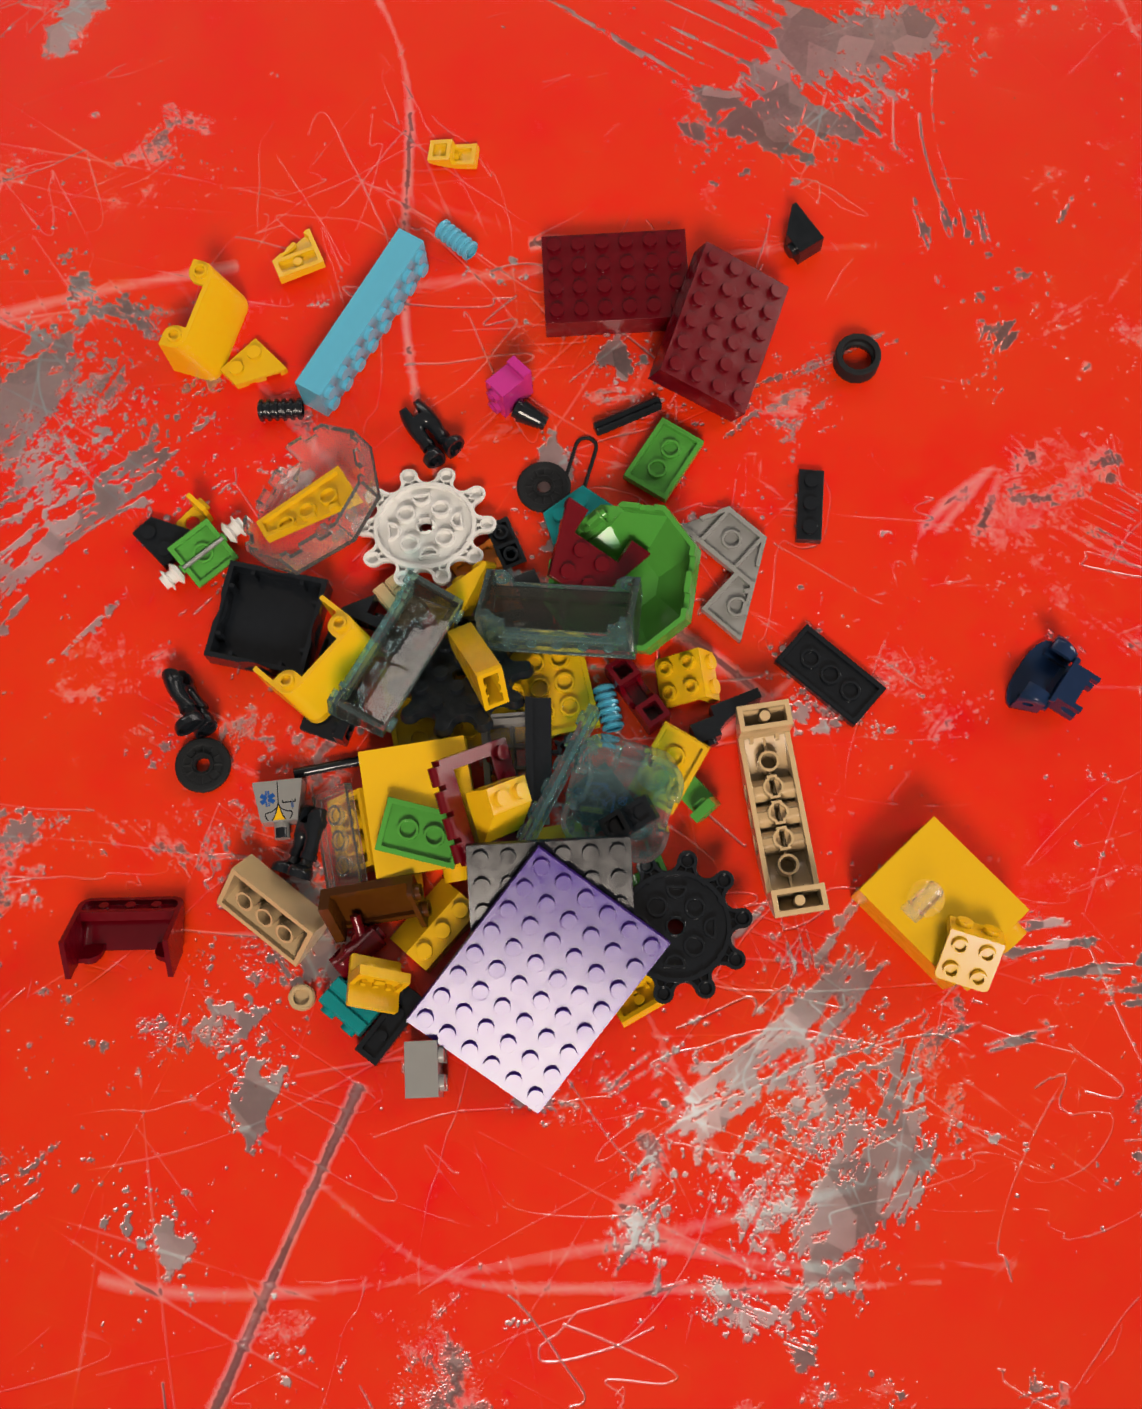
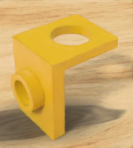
M188 493L186 498L193 507L176 522V525L188 529L186 522L191 517H197L200 523L206 518L212 522L214 519L208 511L210 506L202 498L197 500Z

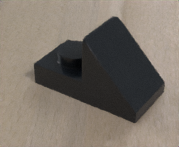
M376 595L341 608L361 627L385 637L393 631L389 618L380 613L373 615L379 603Z

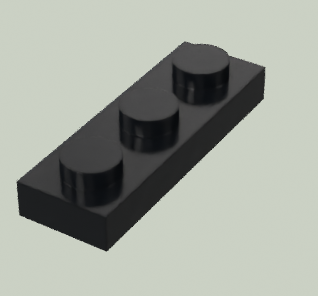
M799 469L795 542L821 543L824 471Z
M409 986L402 990L399 995L398 1013L395 1015L382 1013L355 1050L373 1065L377 1066L409 1025L406 1018L422 996Z

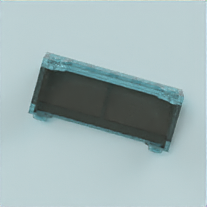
M487 569L474 615L477 630L492 651L636 660L643 595L641 577H621L616 581L615 587L514 582L513 576L506 570Z
M411 570L408 571L403 579L406 585L404 584L401 590L397 592L393 604L345 680L340 682L339 691L334 688L327 699L329 714L382 738L387 731L391 733L398 722V719L395 718L443 641L447 631H449L453 623L458 624L465 613L462 610L464 602L462 599Z

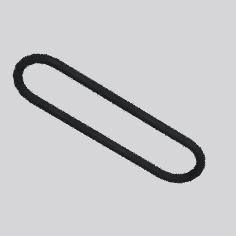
M583 436L576 440L566 469V473L569 475L578 444L583 440L592 441L594 452L583 484L585 487L587 486L598 451L597 442L590 436Z

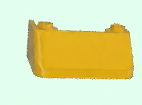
M321 595L319 599L332 616L328 622V630L336 640L302 676L293 670H284L274 680L257 666L252 669L271 690L306 719L316 724L324 722L335 711L344 698L351 693L352 689L356 688L382 657V651L378 644L347 613L324 595Z

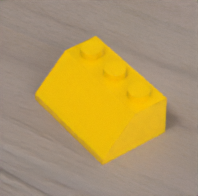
M443 878L425 897V900L430 901L432 907V915L428 917V927H422L417 917L408 918L390 937L396 945L428 973L434 969L470 927L469 900L452 885L444 883Z

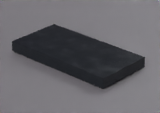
M808 624L774 661L775 665L852 728L886 690L881 683Z

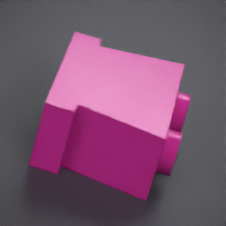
M514 355L507 361L505 366L485 381L489 407L496 414L501 413L505 418L514 410L519 399H527L533 393L531 370Z

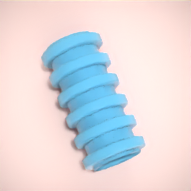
M448 219L443 220L436 227L435 237L440 239L442 243H445L447 247H450L457 255L462 256L464 260H469L475 255L478 243L473 241L471 237H468L461 229L456 228Z
M611 683L600 684L593 689V694L596 695L594 699L598 702L596 708L600 710L598 716L602 717L600 723L604 725L602 731L606 733L619 731L625 726L624 722L621 721L623 716L619 714L621 709L617 706L619 701L615 699L617 693L613 691L615 686Z

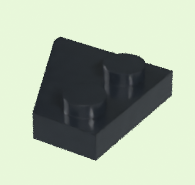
M150 517L132 534L167 570L169 563L174 564L176 562V559L167 548L190 530Z

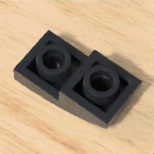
M508 517L497 520L495 530L487 535L491 539L495 552L505 571L527 562Z

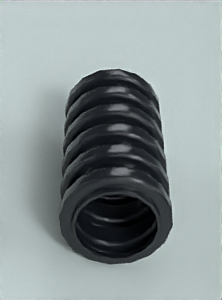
M283 398L282 401L267 399L264 402L263 399H260L257 404L258 417L261 422L265 421V419H268V421L273 419L280 421V418H283L284 421H287L288 418H291V420H295V418L302 420L304 417L303 400L301 398H297V400L290 398L287 401Z

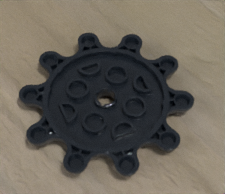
M440 627L434 628L430 635L432 645L422 651L409 648L401 651L399 657L400 664L410 669V672L403 677L392 679L389 682L388 693L391 696H406L411 700L401 711V721L404 724L410 725L422 718H431L435 721L434 735L440 739L449 737L453 733L455 726L462 722L471 723L479 733L489 732L494 725L491 714L495 709L505 707L511 710H518L525 703L524 697L513 689V685L519 680L532 677L535 670L529 661H513L510 659L512 653L517 651L520 646L519 640L514 635H506L494 641L483 638L502 666L510 701L485 711L468 678L465 677L462 680L455 679L456 674L457 676L466 675L451 649L448 633Z
M692 851L681 852L676 866L669 871L660 869L654 858L647 855L639 858L636 865L640 874V881L637 886L633 887L634 915L670 940L671 943L647 973V976L652 978L654 982V998L661 1004L669 1003L673 999L675 988L682 983L692 985L699 997L708 999L714 995L716 989L712 980L714 968L724 965L738 970L746 962L744 953L733 946L731 936L735 930L747 928L751 925L753 921L752 913L746 908H731L726 903L725 895L734 884L733 875L729 871L723 870L711 878L701 877L696 868L697 857ZM671 920L681 921L683 924L681 933L672 934L669 932L668 923Z

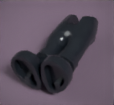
M418 398L413 402L419 413L418 415L413 417L406 407L400 410L399 414L406 430L419 444L421 450L426 453L423 457L424 464L428 468H436L445 463L446 457L435 446V443L428 436L425 429L431 432L450 459L462 450L465 442L460 435L450 436L432 409Z
M165 669L162 672L164 685L183 715L175 723L174 729L178 736H185L193 732L196 738H203L214 733L218 724L214 715L208 711L207 703L198 694L191 675L184 670Z
M311 805L303 806L296 824L293 846L289 852L291 856L284 861H274L271 869L311 882L314 873L313 863L317 862L320 839L323 830L327 826V810Z

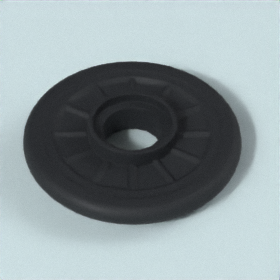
M537 462L528 466L521 473L517 482V493L521 502L527 508L536 512H545L568 496L571 491V482L568 474L562 467L552 462ZM541 482H548L551 488L547 492H540L537 486Z
M203 737L188 742L179 751L175 761V772L180 783L188 790L198 793L210 792L220 787L228 778L231 770V757L227 748L221 742L212 738ZM203 758L208 759L210 762L209 768L203 772L198 771V761Z

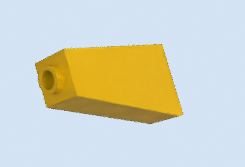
M469 622L447 631L451 649L484 710L488 711L510 702L502 666L473 624Z

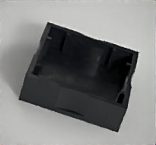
M230 560L221 592L220 608L213 620L204 656L210 663L254 672L252 669L257 666L266 675L277 677L284 670H293L302 676L313 665L327 614V609L319 597L324 595L330 600L333 591L332 586L327 579L297 573H281L263 566Z

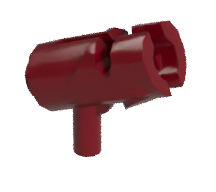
M360 913L350 915L354 929L351 940L346 945L343 943L329 959L333 967L345 980L348 979L349 957L352 953L372 957L386 945L384 941L387 937L378 925L372 928L369 924L364 928Z

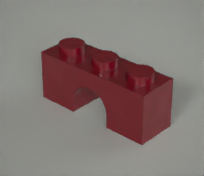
M626 652L605 666L606 677L611 684H614L616 691L648 735L662 727L665 721H670V711L656 693L653 694L645 685L640 670Z

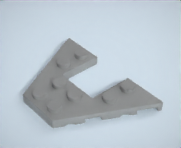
M727 506L713 514H705L700 516L699 519L685 524L683 522L681 525L698 547L732 574L701 608V612L735 641L740 643L767 537L734 509Z

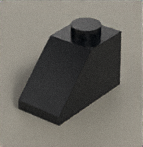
M794 203L790 212L784 250L789 258H793L799 264L821 250L824 237L799 205Z

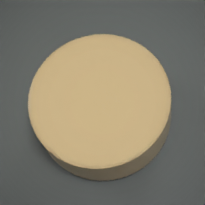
M298 984L290 990L288 1001L295 1010L307 1011L316 1002V992L307 984Z

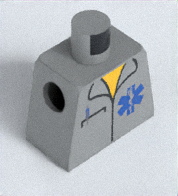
M302 778L252 783L261 824L265 827H274L275 840L291 839L290 825L297 824L300 813L305 805L306 782Z

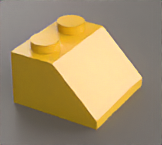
M525 775L503 778L465 793L480 843L491 842L522 829L532 802Z

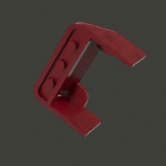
M176 896L90 898L80 902L58 942L65 979L72 978L79 963L94 964L103 957L105 951L155 950L156 958L166 963L168 977H174L183 954L185 913L183 899Z

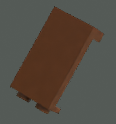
M413 874L320 889L318 912L335 942L339 943L346 941L347 929L353 928L350 915L354 913H360L364 926L417 917L422 927H428V917L432 915V907L430 901L425 900L422 884L417 883Z

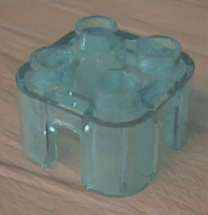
M601 733L587 738L578 750L562 802L561 827L566 838L605 836L597 821L616 809L623 808L640 796L648 794L660 818L630 835L632 862L639 864L648 863L658 858L668 842L670 834L668 820L674 802H680L684 790L683 776L676 760L666 751L611 734Z

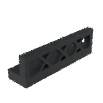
M525 697L526 781L532 799L531 803L552 802L551 698Z

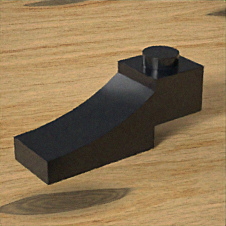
M755 688L710 706L708 712L710 717L691 724L689 728L690 735L711 746V748L715 747L721 739L723 728L736 717V707L760 702L762 696L759 689Z

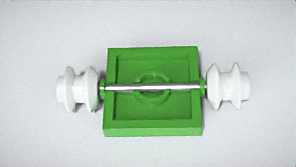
M230 516L231 523L228 525L221 523L223 533H219L207 518L167 548L180 565L177 567L169 563V570L167 572L159 571L162 574L159 580L168 590L173 587L176 591V583L181 582L185 584L183 572L190 576L199 589L229 567L230 560L237 561L239 559L227 541L229 539L231 542L238 543L237 536L240 534L247 536L244 531L248 528L239 517L234 519Z

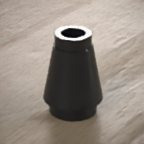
M519 399L511 414V417L516 419L515 422L541 430L544 429L549 419L548 416L528 400L523 401Z

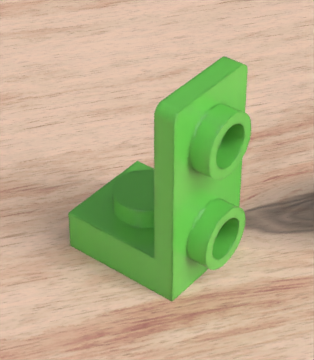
M696 776L682 798V801L692 810L693 813L690 816L696 823L704 821L721 805L717 798Z

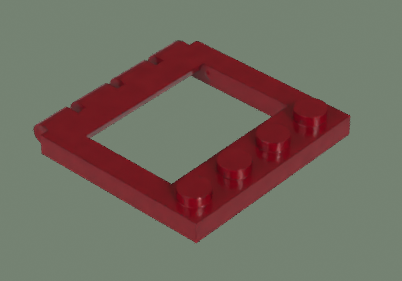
M505 737L497 738L431 762L432 768L427 769L432 788L439 787V791L434 793L440 814L446 813L447 815L446 818L442 819L448 841L454 840L455 842L450 845L455 864L461 863V866H467L466 843H475L454 769L486 758V761L493 768L491 776L493 782L516 776ZM528 814L522 829L491 842L519 841L533 838L534 835Z

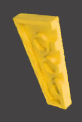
M337 465L256 521L265 539L271 543L362 501L342 469Z

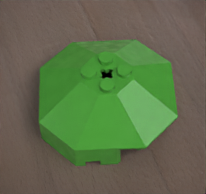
M626 501L620 502L619 506L601 504L583 518L575 533L615 561L619 559L629 541H634L650 553L649 557L592 604H587L549 578L548 589L544 594L543 603L574 644L581 647L651 655L691 624L701 550L665 505H642L637 502ZM628 578L638 579L635 590L626 588Z

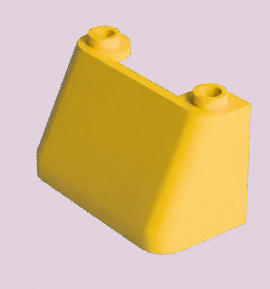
M193 259L188 274L191 281L198 286H202L191 316L186 327L172 325L166 328L158 344L174 371L213 381L222 375L220 369L228 362L249 306L243 294L209 263Z

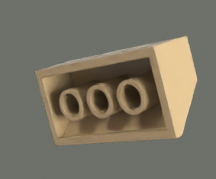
M250 854L231 869L216 902L295 967L306 957L327 928L318 912V907L253 854Z

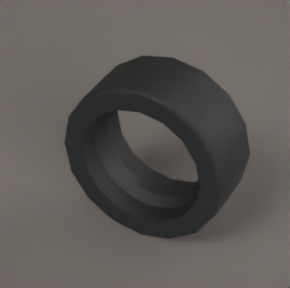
M865 334L848 335L839 342L835 350L833 367L836 373L845 381L850 383L868 381L875 375L879 367L881 349L878 343L870 336ZM850 348L863 349L871 357L870 366L865 369L851 368L844 362L843 354Z

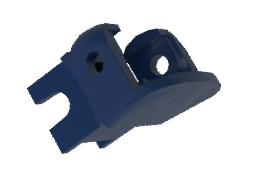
M1058 635L1053 641L1039 643L1025 656L1008 684L1005 701L1009 708L1034 713L1050 708L1070 721L1083 709L1075 703L1082 691L1089 692L1094 684L1097 685L1100 682L1101 678L1080 666L1081 659L1077 656L1078 653L1074 646L1066 638Z

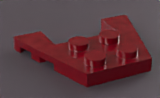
M569 497L564 503V513L560 520L557 542L554 545L547 576L587 604H592L649 557L650 553L634 541H629L619 559L615 561L575 533L588 509Z

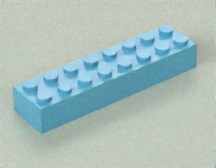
M400 228L396 231L295 381L305 405L327 417L339 407L341 397L345 391L347 392L351 389L355 376L364 369L369 355L377 350L379 340L383 334H387L390 330L392 320L402 312L404 302L408 296L414 294L420 278H424L428 273L429 264L423 240Z

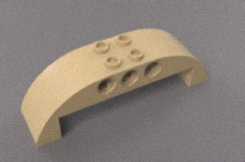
M789 699L736 707V734L743 789L759 873L765 896L774 918L830 910L825 882L819 883L790 734L794 723Z

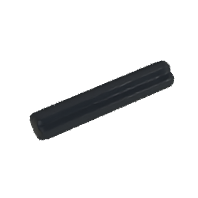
M655 396L593 423L594 431L600 436L662 409L661 401Z

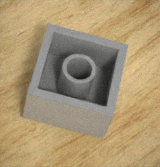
M438 1040L404 1042L405 1099L444 1097V1091H448V1074H443V1063H448V1051L444 1046L438 1044Z

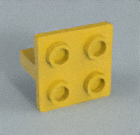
M352 953L349 957L346 1005L395 1015L399 1011L400 992L410 985L411 974L401 971L400 962Z

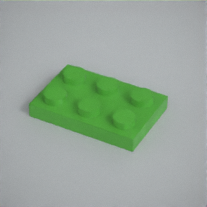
M662 417L624 473L623 479L666 503L703 447L704 441Z
M388 797L375 850L450 869H455L456 865L450 850V845L455 842L454 840L448 841L442 819L447 817L446 813L440 814L439 809Z

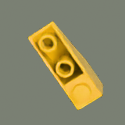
M484 560L475 563L469 573L456 577L451 582L452 585L450 587L439 590L432 595L433 599L426 603L441 629L452 630L457 619L472 615L496 568L495 563Z

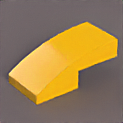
M453 139L430 140L427 161L430 164L447 168L477 169L480 148L477 143L455 144Z

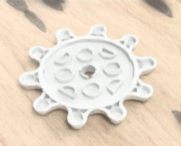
M451 468L441 469L436 478L429 482L420 480L417 472L413 469L403 470L399 476L401 486L397 491L389 493L383 489L375 488L368 493V500L377 507V513L372 518L360 519L354 524V531L357 535L375 540L374 547L364 554L363 561L370 568H377L385 563L394 564L396 566L393 576L394 582L401 587H407L414 576L419 573H429L436 584L446 586L451 580V565L461 561L474 565L483 560V551L473 541L479 535L493 533L497 526L494 517L482 516L475 512V507L486 496L485 489L477 485L464 491L457 490L453 485L456 474ZM429 524L432 526V530L429 529L421 532L419 530L422 525Z

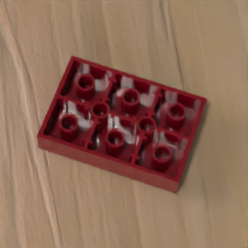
M685 229L541 237L547 337L666 331L688 271Z
M709 242L704 243L694 252L648 379L730 422L743 416L748 407L789 287Z

